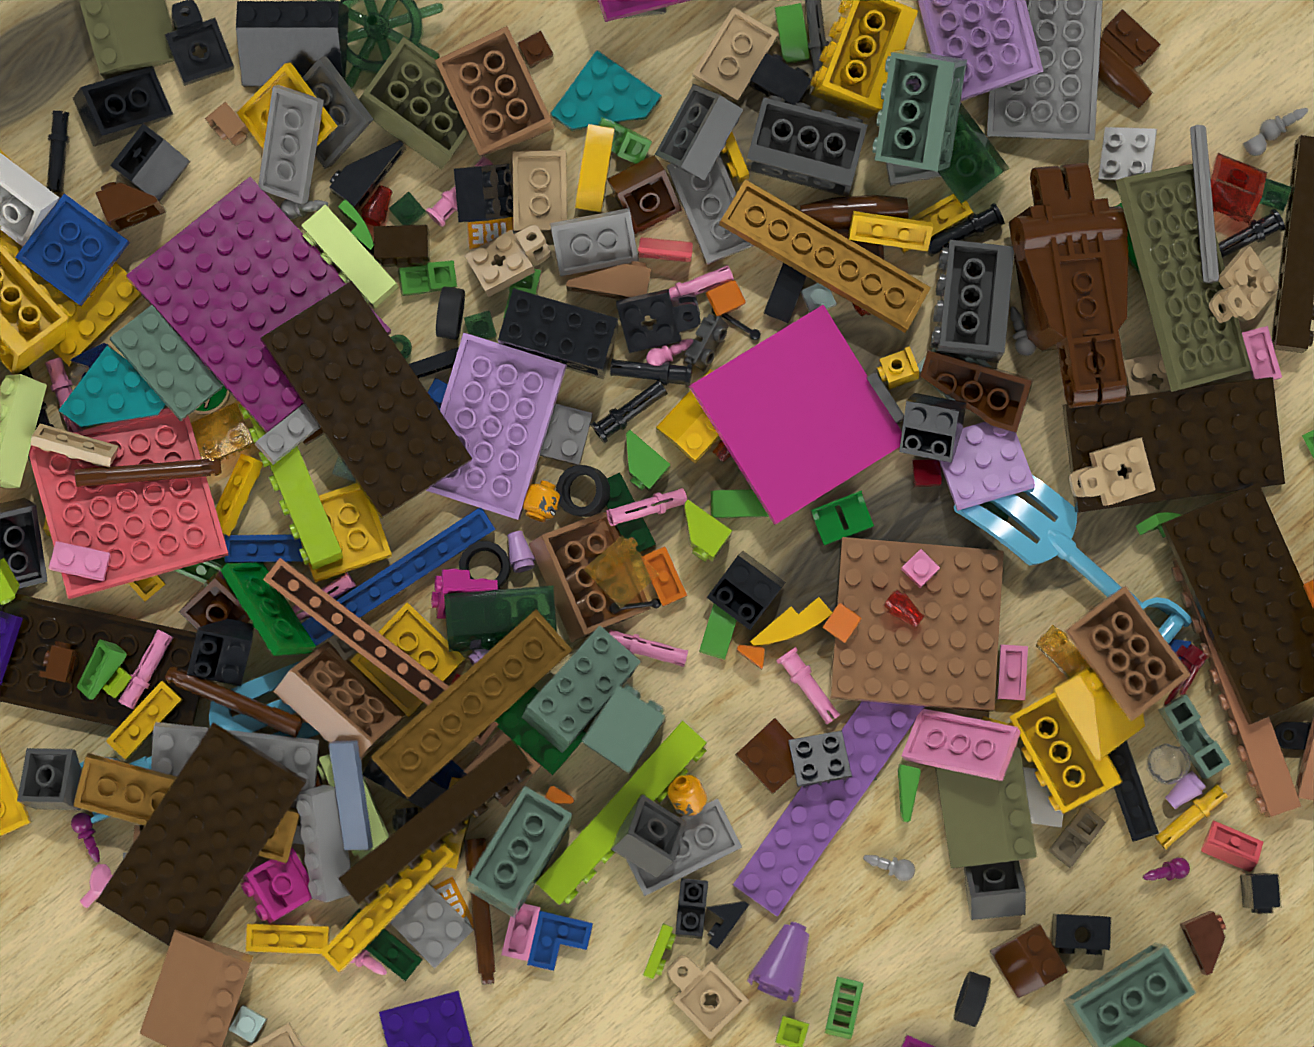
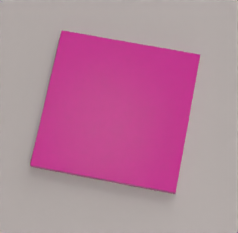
M821 305L689 386L774 525L900 447L901 429L868 381L867 374L824 305Z

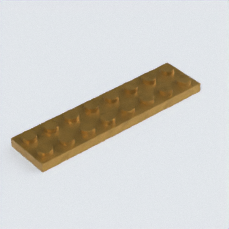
M746 179L719 223L721 227L903 333H906L931 289L925 283Z
M535 610L371 757L406 797L409 798L573 650L544 617Z
M87 753L74 807L146 825L176 779V776ZM290 807L258 856L287 863L300 817L296 808Z

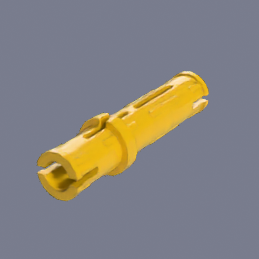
M1215 784L1200 799H1194L1192 801L1193 805L1158 835H1155V839L1167 850L1171 844L1203 817L1207 818L1210 816V811L1228 797L1227 794L1223 793V789L1218 784Z

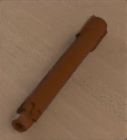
M214 458V461L198 459L75 469L76 487L207 477L214 473L215 476H218L222 473L221 460Z
M170 667L166 673L165 679L170 684L173 682L177 687L265 723L269 727L295 738L299 734L303 720L298 716L263 704L206 679L188 676L186 671L182 669L178 671L177 667Z
M485 838L464 840L466 869L469 871V877L486 850ZM471 893L478 973L481 974L482 985L494 984L493 973L496 971L490 904Z

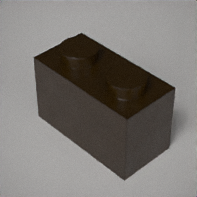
M428 225L374 226L375 260L381 263L383 267L397 266V262H408L409 266L424 265V261H430Z

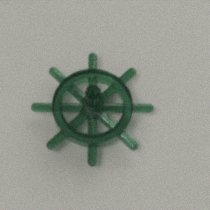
M316 0V1H336V0ZM340 0L341 3L349 7V19L364 26L348 32L347 61L352 65V68L346 78V83L351 89H353L362 71L374 74L379 72L391 55L387 39L399 44L401 39L405 37L435 60L440 58L437 51L421 44L424 29L423 18L441 13L444 9L443 4L435 3L418 8L414 0H386L379 13L375 0H364L368 13L367 17L351 9L360 0ZM397 1H400L408 10L407 13L389 18ZM411 23L410 37L393 30V28ZM367 37L359 54H355L350 49L348 43ZM376 42L383 59L382 61L368 60Z

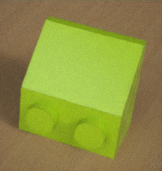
M687 499L684 504V512L690 547L693 548L692 554L704 562L707 559L713 562L730 538L732 530Z

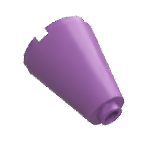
M791 922L790 925L785 924L749 974L748 983L752 985L753 981L759 984L758 990L782 1000H787V997L791 996L793 997L792 1002H797L801 993L809 934L805 932L806 927L796 922Z

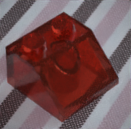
M1217 153L1210 170L1213 212L1217 211L1229 216L1234 221H1242L1249 224L1262 199L1267 172Z

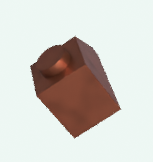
M1208 911L1180 923L1203 975L1213 973L1226 938L1223 932L1226 929V925L1221 915H1216L1214 911Z

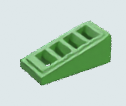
M100 639L77 688L87 698L93 700L122 664L127 653L117 644Z
M899 764L900 814L903 822L911 821L921 770L920 768Z
M837 977L825 1028L826 1034L846 1039L852 1038L863 982ZM840 987L854 990L856 994L850 995L839 992ZM838 999H843L854 1003L853 1006L837 1003ZM835 1010L851 1013V1016L846 1017L835 1014ZM833 1021L849 1024L848 1029L832 1025Z

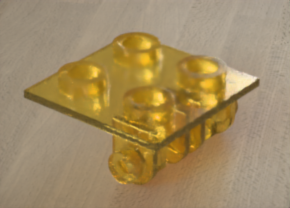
M236 402L191 423L201 459L214 461V458L222 461L224 457L229 459L228 455L230 454L236 456L237 451L241 452L247 448L251 449V445L254 444Z
M623 535L584 568L590 577L620 608H623L659 576V573L636 550L635 547L638 546L636 540L632 537L625 539Z
M1054 625L1037 640L1035 646L1068 678L1089 666L1077 647L1068 640L1066 633L1057 629Z

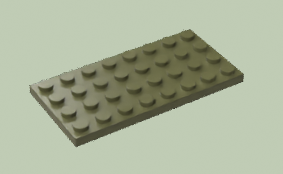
M1193 164L1116 180L1171 392L1252 371L1238 317L1232 316L1228 321L1219 323L1209 309L1210 300L1219 290L1224 288L1219 281L1214 283H1205L1203 281ZM1216 237L1218 269L1220 275V273L1225 269L1220 252L1218 240ZM1219 304V311L1223 313V308Z

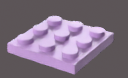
M986 422L962 429L952 463L939 460L957 511L1035 488V481L1017 434L991 426Z

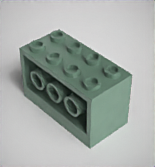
M906 49L891 52V56L887 57L885 72H888L887 83L883 84L881 90V99L884 100L883 109L879 111L877 116V126H880L879 135L875 137L873 142V153H876V161L937 172L950 167L967 64L966 59Z
M599 625L531 701L522 718L563 753L607 704L618 685L622 687L632 676L641 661Z
M626 684L624 688L618 685L582 742L630 774L665 721L666 716L662 714L664 712L663 707L652 700L645 703L640 699V692Z
M524 786L468 878V891L515 918L569 829L572 813Z
M1155 942L1063 1001L1092 1047H1111L1193 996L1196 992L1167 945Z

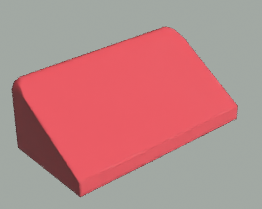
M642 237L639 241L638 256L640 258L690 263L693 243Z
M1213 820L1201 851L1251 872L1258 864L1263 841Z

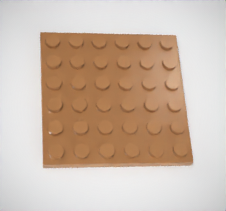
M842 537L837 605L839 603L843 604L862 619L846 643H843L836 637L834 639L830 698L993 712L995 707L1004 551ZM920 549L940 567L939 571L921 588L901 570L902 566Z

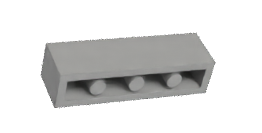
M322 785L301 791L297 796V811L301 819V838L304 842L306 854L304 860L308 868V888L312 899L330 902L349 896V892L338 880L351 867L348 850H344L335 787Z

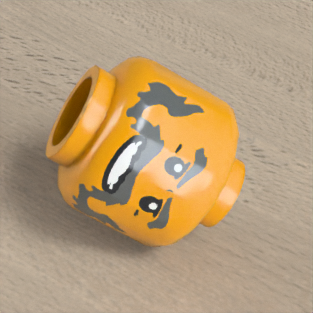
M541 480L540 484H531L523 503V509L526 511L525 515L539 522L552 519L556 514L560 494L555 491L556 486L544 480Z
M681 775L675 778L669 785L668 797L677 813L692 816L698 814L705 806L707 794L697 777Z

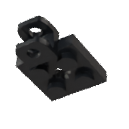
M184 0L173 4L172 23L176 31L165 34V39L183 85L186 86L233 70L234 64L216 18L203 21L199 8L193 0ZM196 46H200L201 49L206 48L207 52L204 53L203 58L192 54L195 52Z
M669 289L616 301L629 353L680 342L681 331L696 328L701 323L700 310L695 295H682L673 297L671 300ZM645 316L656 319L653 326L648 327L642 324L645 321Z

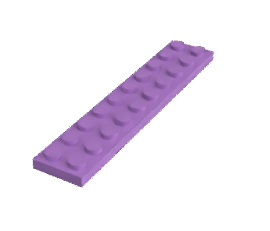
M861 701L842 728L852 777L846 778V781H843V779L830 781V784L822 782V785L817 783L808 785L806 788L802 786L735 880L733 886L778 917L925 706Z

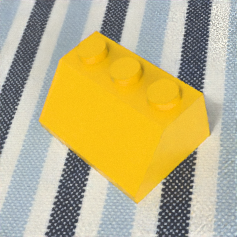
M710 369L704 376L713 372V370ZM691 390L656 426V429L694 464L720 438Z

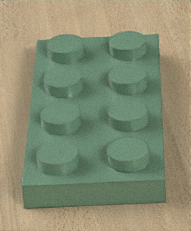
M153 305L149 306L110 337V341L180 421L185 419L223 387Z

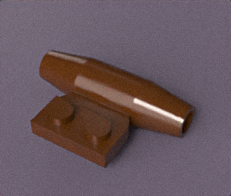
M1123 9L1103 29L1100 42L1098 79L1113 93L1139 109L1153 92L1134 68L1142 66L1161 44Z
M883 195L834 197L800 205L801 212L849 239L848 235L853 211L908 219L909 216L908 201L904 197ZM851 240L884 260L883 245Z

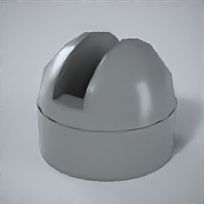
M1262 133L1243 143L1250 155L1258 156L1266 150L1267 143Z

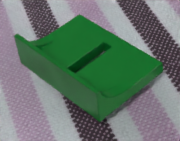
M862 490L810 511L824 546L838 541L842 537H848L874 527L863 498ZM840 505L849 529L844 530L836 511V506Z

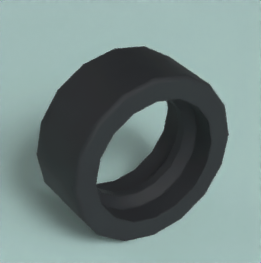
M446 286L442 288L436 318L437 337L458 339L464 313V289Z
M575 465L566 469L560 475L556 484V491L560 494L559 505L564 511L574 516L591 517L596 515L606 507L610 498V485L607 477L600 470L591 466ZM581 475L591 477L596 485V495L593 501L585 507L575 505L570 497L571 485Z
M478 541L469 545L461 555L459 570H469L471 558L481 551L494 553L501 563L500 573L495 579L497 580L498 589H500L507 582L510 575V561L507 553L498 544L490 541Z
M972 971L967 973L957 999L954 1012L955 1021L973 1027L978 1024L987 1001L991 984L990 977Z

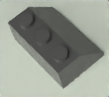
M693 84L655 155L683 171L705 180L712 171L720 151L725 147L732 129L737 125L743 109L723 96Z

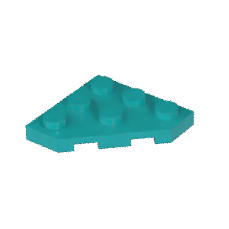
M596 50L554 107L550 116L571 131L586 128L588 124L598 125L601 117L617 124L629 120H642L649 116L662 98V95Z
M106 346L58 411L82 428L97 424L158 416L166 404L127 359L109 346Z

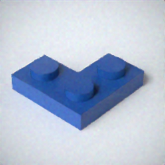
M540 911L527 965L554 971L560 944L587 950L593 923Z

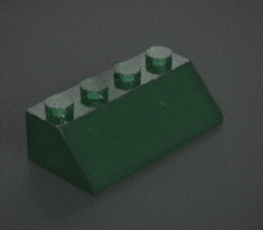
M960 102L950 167L940 170L938 173L962 204L1010 168Z
M554 585L444 594L449 652H466L478 649L491 650L535 610L557 632Z

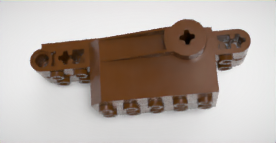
M1086 162L1066 164L1060 167L1056 165L1032 168L1030 184L1034 206H1030L1009 221L1027 337L1041 351H1058L1064 394L1069 408L1093 406L1096 403L1101 405L1123 402L1126 397L1127 379L1119 329L1127 319L1128 225L1124 210L1120 206L1109 207L1108 198L1095 199L1091 173Z

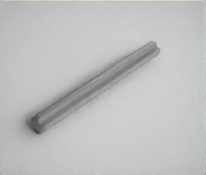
M1195 125L1190 128L1202 275L1205 283H1214L1219 281L1207 132L1205 125Z

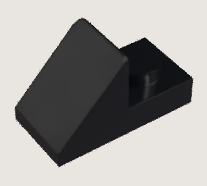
M745 901L707 906L706 908L723 919L721 924L716 922L707 935L711 937L708 943L718 950L749 904Z

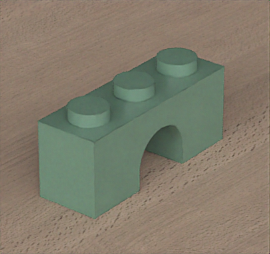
M1187 694L1177 697L1158 709L1202 779L1210 778L1231 764L1217 741L1212 740L1203 728L1199 719L1201 716Z

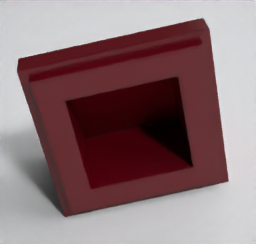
M912 460L914 487L942 485L939 460Z

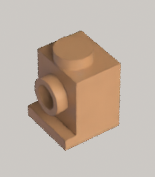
M226 102L205 118L211 128L215 127L214 131L223 141L229 139L234 146H238L247 138L246 134L249 132L247 126Z

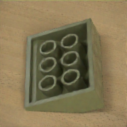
M79 0L99 73L104 80L174 61L165 39V34L174 31L165 0Z
M403 37L359 100L372 116L374 122L442 170L468 134V130L435 59Z
M1020 748L1014 749L1002 781L935 767L951 868L1037 857Z

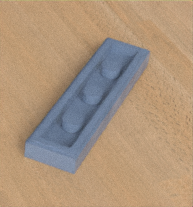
M358 740L333 741L329 743L344 850H369L373 847Z

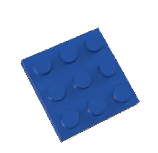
M64 193L15 258L78 305L82 306L130 242Z

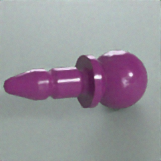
M84 812L77 813L71 820V827L78 833V840L84 839L88 854L98 863L100 861V853L92 836L96 832L95 829H92L93 824L90 820L92 817Z
M1176 857L1170 862H1164L1162 867L1150 870L1143 875V879L1149 881L1166 878L1169 881L1174 878L1183 879L1189 874L1190 865L1186 859Z

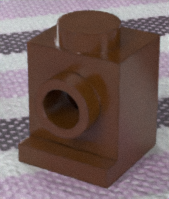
M55 641V645L51 646V651L47 650L44 657L43 665L46 667V671H40L39 676L71 683L78 651L71 650L72 644Z

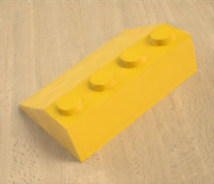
M1090 665L1054 688L1097 761L1145 727L1144 714L1142 713L1130 721Z

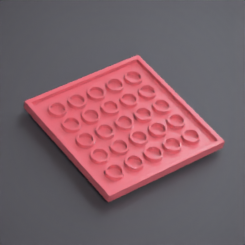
M169 408L163 409L158 416L108 423L74 432L75 434L119 446L117 456L111 466L201 459L189 416L180 421ZM31 445L29 458L53 545L55 546L57 541L109 552L111 555L104 581L61 572L68 599L229 556L206 477L76 487L75 469L106 466H96L89 461L71 459L64 454L54 451H43L39 447Z

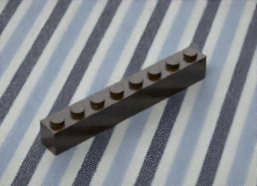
M1300 135L1296 139L1294 146L1285 222L1286 229L1284 231L1278 281L1279 289L1277 290L1272 332L1274 350L1304 353L1308 350V347L1312 346L1314 340V331H1310L1311 320L1314 321V137Z
M510 739L341 875L338 880L358 905H362L365 902L367 905H370L381 896L379 891L386 885L391 888L402 879L400 874L408 867L411 871L424 861L422 858L424 854L429 850L432 853L436 852L445 844L444 838L451 833L455 836L466 828L465 821L472 816L478 818L489 809L486 804L494 798L499 801L510 792L508 787L515 781L520 784L532 774L530 769L534 765L515 741Z

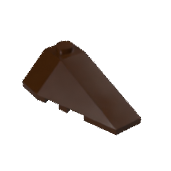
M929 350L927 351L920 377L954 400L965 402L966 409L972 411L989 425L1017 433L1034 380L1015 373Z

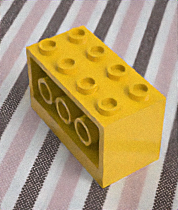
M841 0L837 11L841 15L838 21H834L828 35L832 38L828 47H824L820 55L819 61L823 62V65L819 71H815L810 86H813L811 95L866 118H871L882 110L884 100L881 99V90L883 84L887 83L888 72H885L887 57L891 56V52L904 50L918 10L894 0Z
M0 244V361L14 375L22 372L65 339L69 318L65 308L60 304L56 305L50 298L48 290L42 284L38 285L32 279L28 268L24 265H19L14 259L11 250L6 245L2 246Z
M1056 692L1009 716L1012 722L1008 725L1017 727L1021 732L1019 737H1021L1025 745L1021 748L1029 763L1034 761L1038 768V771L1034 772L1042 787L1047 785L1052 793L1048 798L1055 811L1060 809L1064 814L1123 781L1108 754L1098 761L1095 759ZM1045 720L1048 723L1053 722L1055 725L1052 728L1053 734L1051 735L1048 732L1043 733L1041 730L1044 727L1043 722ZM1058 744L1061 747L1066 746L1068 748L1065 759L1061 756L1056 757L1054 753L1057 751L1056 746ZM1071 768L1075 771L1080 770L1082 773L1079 777V783L1068 779V776L1071 774L1069 771Z

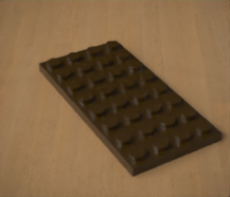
M352 281L261 337V342L381 519L472 461L473 458Z
M1273 377L1184 388L1173 392L1168 390L1126 396L1123 402L1101 405L1096 403L1093 406L1069 408L1067 404H1063L1071 473L1092 466L1089 455L1091 452L1135 438H1142L1155 486V491L1103 506L1100 495L1093 497H1076L1073 495L1075 512L1077 513L1238 491L1257 483L1261 487L1285 484ZM1121 464V469L1117 471L1118 476L1126 477L1127 468L1123 464Z
M1257 483L1162 523V529L1248 725L1313 698L1314 608L1305 592L1303 581L1260 484Z
M16 594L15 598L9 603L0 604V611L23 618L0 686V702L119 727L161 681H164L183 700L162 723L194 725L200 696L175 686L173 682L171 684L168 683L165 676L170 667H177L178 671L181 669L186 672L188 671L197 635L196 632ZM157 630L173 637L148 682L150 684L148 689H144L134 710L118 702L125 689L114 698L102 688L92 700L87 698L77 688L100 639L117 644L127 653L120 666L126 672L133 675ZM55 641L72 644L71 650L78 651L71 683L39 676L40 671H46V667L43 665L44 657L47 650L51 651V646L55 645Z
M212 722L98 896L96 902L170 946L175 930L203 939L307 780Z

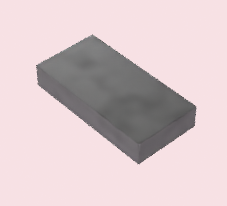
M877 373L868 376V381L895 422L898 424L904 420V414Z

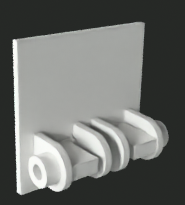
M1105 127L1098 179L1118 180L1124 177L1152 172L1157 129Z

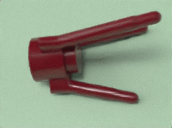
M1190 644L1187 648L1181 645L1175 652L1178 658L1181 657L1180 661L1191 676L1170 692L1164 705L1170 703L1179 690L1181 695L1186 693L1199 669L1208 658L1203 651L1193 644Z

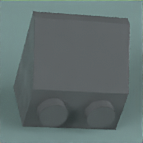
M27 748L17 802L34 809L81 810V808L74 807L82 773L76 750Z
M641 795L619 828L611 850L653 876L658 877L674 862L687 822L646 796Z
M1019 860L964 867L966 895L971 920L1026 915V890Z

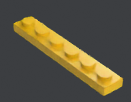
M446 843L434 853L429 850L422 856L424 861L412 871L409 867L400 874L402 879L391 888L386 885L379 892L381 896L370 905H366L320 953L338 972H342L457 854Z

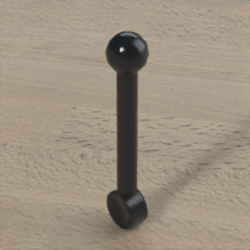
M728 314L721 315V317L750 334L752 340L760 338L761 333L759 330L750 329Z
M654 598L649 602L621 605L618 602H613L610 604L609 610L611 613L616 614L624 609L643 607L657 609L661 606V602L658 598Z

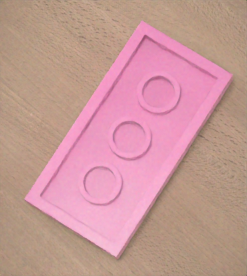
M923 709L916 717L902 757L905 761L1002 781L1021 732L1014 726Z

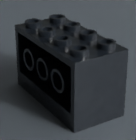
M513 288L498 342L502 345L567 364L566 369L604 380L619 329L618 318Z

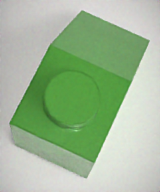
M629 430L626 433L629 475L632 476L630 482L642 491L646 488L650 492L671 468V464Z

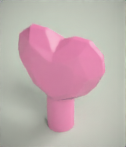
M98 864L92 870L89 881L90 890L80 900V903L86 908L98 898L112 877L110 868L106 864Z

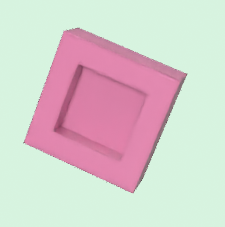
M922 549L901 568L919 588L940 569Z

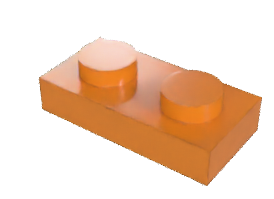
M665 546L641 557L662 607L687 597V593Z

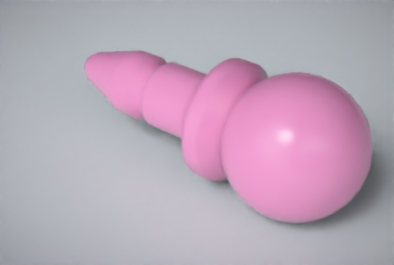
M681 340L679 343L669 346V348L666 345H663L661 348H653L648 352L646 361L653 366H662L665 361L672 362V356L687 350L694 340Z
M363 949L351 962L355 963L358 967L364 965L377 974L386 975L387 973L381 963L376 962L375 959L369 956L370 953L366 949Z

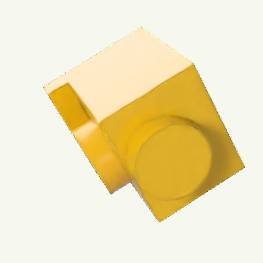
M910 346L906 347L903 351L879 359L880 367H877L876 370L881 381H886L889 390L919 379V368ZM899 364L902 366L900 369L892 368Z

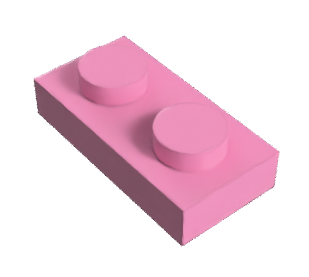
M1268 326L1242 332L1252 370L1250 371L1252 379L1273 377L1274 381L1282 378Z
M56 541L49 568L57 572L104 581L111 555L109 552Z
M1000 645L997 699L1025 701L1028 646Z
M524 903L515 918L510 916L501 955L528 961L541 907Z

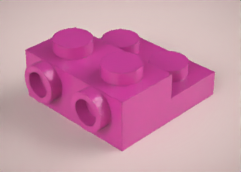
M442 569L441 576H435V592L432 591L431 607L436 608L437 619L490 620L498 590L497 580L485 578L470 579L469 570Z
M291 847L287 863L270 859L247 872L243 877L244 882L241 883L246 896H253L257 903V906H255L257 916L261 921L267 920L268 924L312 899L308 888L309 875L293 847Z

